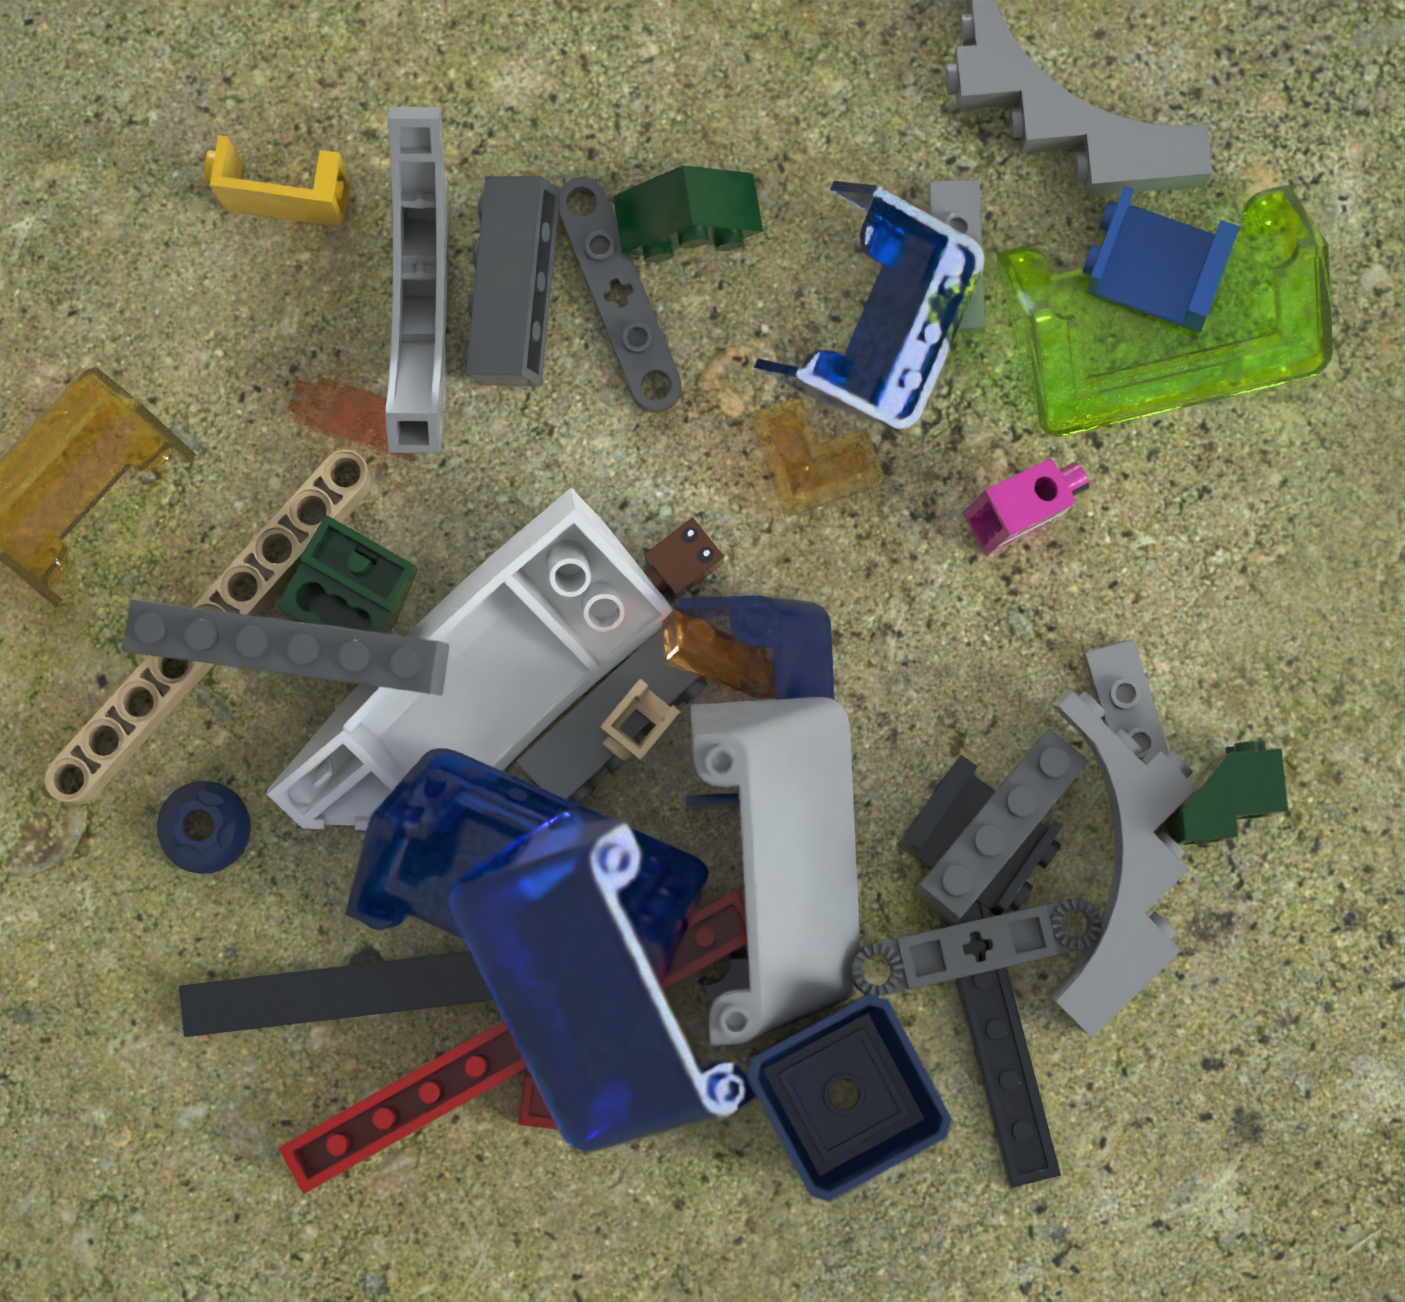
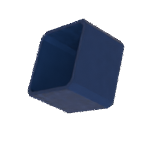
M862 995L750 1056L745 1071L746 1077L810 1197L826 1202L836 1199L946 1139L953 1120L889 1000L874 995ZM849 1079L856 1084L859 1097L853 1107L838 1109L830 1102L829 1090L837 1080Z

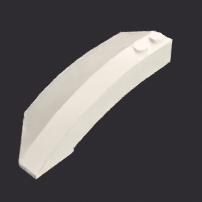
M570 488L494 552L406 635V637L435 640L450 644L443 695L359 684L268 788L267 795L303 829H324V825H355V830L397 831V827H428V832L449 833V827L541 732L598 680L653 636L667 622L671 621L676 616V612L608 526Z

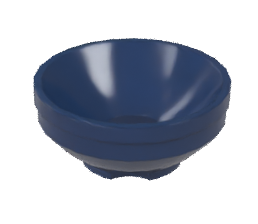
M195 781L174 791L165 800L157 820V836L166 856L176 866L188 872L198 874L215 873L234 864L244 853L251 834V818L247 806L241 797L232 789L212 781ZM197 810L208 812L214 820L212 834L203 841H194L185 832L187 817Z

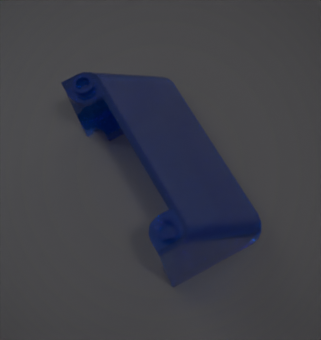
M437 748L426 752L370 815L345 915L375 930L397 927L403 923L408 915L416 917L595 998L590 1012L592 1022L604 1034L631 1044L644 1022L701 899L709 876V870L702 860L692 854L463 753L446 748Z
M568 809L462 875L454 882L448 899L450 912L562 1138L567 1144L579 1150L596 1152L736 1112L756 1098L746 1074L741 1067L728 1061H717L701 1069L696 1056L692 1055L615 895L614 891L627 884L635 876L640 864L638 845L627 822Z

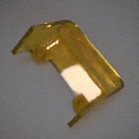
M94 367L84 371L0 459V561L53 606L57 607L63 599L47 583L59 578L68 565L67 556L69 548L62 540L131 466L139 472L148 469L155 470L168 460L172 448L189 462L197 454L143 404L99 368Z

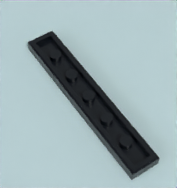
M974 901L965 914L952 926L993 917V912L981 903L979 904ZM940 918L942 928L950 926ZM976 932L970 933V942L963 945V951L965 955L973 954L976 962L982 961L981 954L983 951L989 950V944L987 939L978 940ZM1007 967L955 979L1009 1187L1013 1188L1060 1176L1058 1161Z
M488 949L179 986L184 1037L493 1001Z

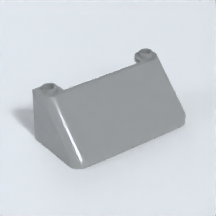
M814 697L690 705L694 763L698 774L703 780L712 785H739L748 952L730 953V965L725 974L717 980L706 979L710 1045L747 1042L844 1002L857 992L849 974L851 960L860 949L850 724L845 709L840 703L831 698Z

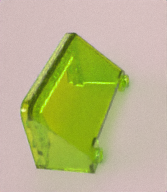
M1289 184L1258 192L1246 202L1242 212L1243 230H1239L1201 333L1087 294L1086 291L1091 276L1082 274L1084 267L1051 275L1048 260L1039 249L1019 247L996 253L999 277L1033 410L1041 428L1047 434L1067 436L1311 378L1327 368L1333 354L1329 246Z

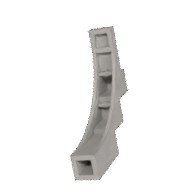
M966 0L967 14L960 15V34L962 45L970 44V46L956 47L952 64L945 65L947 95H956L957 110L1016 105V108H1010L1009 123L1011 137L1020 138L1021 153L1081 148V151L1074 153V172L1077 182L1084 181L1086 197L1122 194L1124 186L1134 189L1133 193L1204 187L1213 174L1207 124L1170 126L1145 123L1120 117L1089 104L1052 80L1031 60L1008 29L994 0Z
M389 107L387 120L392 180L393 297L390 368L385 410L388 452L440 453L448 380L445 333L449 304L446 257L450 228L441 107Z
M1065 691L1052 706L1088 742L1100 767L1113 815L1115 851L1109 896L1101 917V933L1098 939L1091 946L1087 947L1075 967L1049 996L1087 1035L1093 1038L1181 951L1171 941L1177 932L1157 912L1154 911L1149 917L1145 913L1189 870L1179 859L1185 853L1184 850L1166 832L1162 831L1158 836L1153 832L1197 787L1188 779L1193 771L1176 753L1170 751L1165 756L1161 751L1152 749L1140 760L1137 755L1142 751V748L1123 729L1120 728L1114 733L1101 720L1106 712L1088 693L1084 691L1078 697L1073 691Z

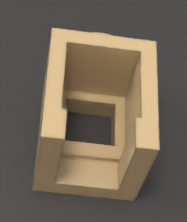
M639 679L600 726L601 731L608 736L602 744L624 763H627L632 756L642 763L668 730L681 717V712L673 705L671 707L649 690L648 684ZM635 710L655 725L640 745L620 729Z

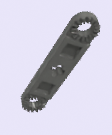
M585 177L571 179L560 188L558 214L633 399L639 407L647 412L661 413L668 411L675 406L680 398L682 389L681 378L630 255L622 254L618 224L603 188L592 179ZM585 191V193H590L596 201L594 211L587 216L572 214L567 207L569 198L577 192ZM619 283L623 290L631 288L633 293L627 296L628 305L619 308L616 301L607 303L605 298L611 295V285ZM659 373V375H664L669 379L671 390L662 399H650L643 393L642 383L647 376Z
M1081 898L1049 903L867 945L854 954L850 963L849 975L853 985L861 993L874 996L888 995L1085 949L1098 939L1102 930V918H1100L1098 909L1091 902ZM1071 909L1080 911L1087 920V931L1080 939L1069 938L1061 928L1062 917ZM976 932L978 940L987 939L989 944V950L982 952V961L976 962L973 954L965 955L963 951V945L970 942V933ZM872 955L883 957L889 964L890 975L882 985L870 984L862 974L864 961Z

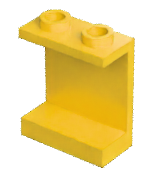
M218 135L215 151L209 150L207 152L204 178L205 181H210L212 192L216 195L225 211L339 228L344 227L351 178L340 153L319 150L313 189L241 179L243 163L227 136Z

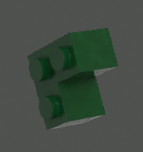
M682 165L613 195L622 254L644 256L645 262L669 260L674 257V250L694 248L706 244H714L716 251L738 249L745 245L744 239L763 232L754 174L749 172Z

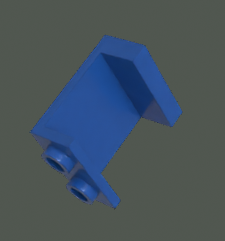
M1124 186L1119 202L1109 200L1104 211L1099 229L1107 231L1102 247L1092 245L1086 259L1082 274L1091 276L1086 293L1201 333L1240 226L1220 220L1215 234L1130 205L1134 189Z

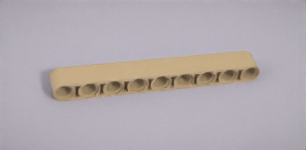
M341 449L330 454L192 608L259 616L293 578L302 563L300 557L320 523L312 526L302 523L301 514L305 506L309 503L321 502L326 506V515L342 523L368 495L372 488L373 476L362 456L348 449ZM349 464L359 467L361 473L357 483L350 487L336 485L335 476L341 467ZM281 539L290 541L292 552L286 561L278 564L268 561L267 553L272 543ZM242 578H255L258 585L255 596L245 602L236 601L233 595L236 583ZM148 655L51 762L46 770L44 779L46 789L50 795L59 801L73 805L86 804L94 799L215 664L188 661V669L185 674L172 679L166 675L165 664L168 658ZM150 691L154 699L153 708L147 715L135 717L131 711L133 697L139 692ZM115 729L119 737L118 747L110 755L101 756L96 746L97 738L103 731ZM79 767L84 775L83 786L76 793L68 795L63 789L62 778L70 768Z

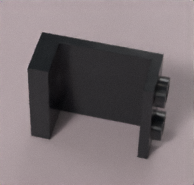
M962 755L950 767L896 845L930 870L995 792L993 788L973 775L978 766ZM1055 820L1048 826L1039 822L975 901L987 907L996 916L1002 914L1008 907L1017 911L1033 888V885L1026 880L1034 868L1038 865L1045 869L1060 849L1062 844L1056 841L1055 838L1063 826Z

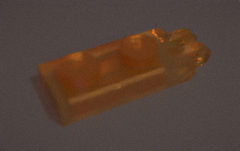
M319 377L317 386L297 381L294 391L311 397L312 401L309 405L291 399L287 410L305 416L303 424L305 427L412 462L415 461L417 453L388 452L385 417L387 398Z
M675 609L662 621L665 659L753 698L761 699L766 696L780 698L785 694L783 666L766 658V652L762 648L751 644L743 638L735 637L710 626L701 619L693 618Z

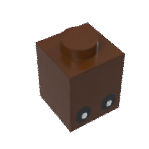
M692 517L644 554L645 562L649 566L644 573L662 595L669 591L677 601L722 566L725 556Z

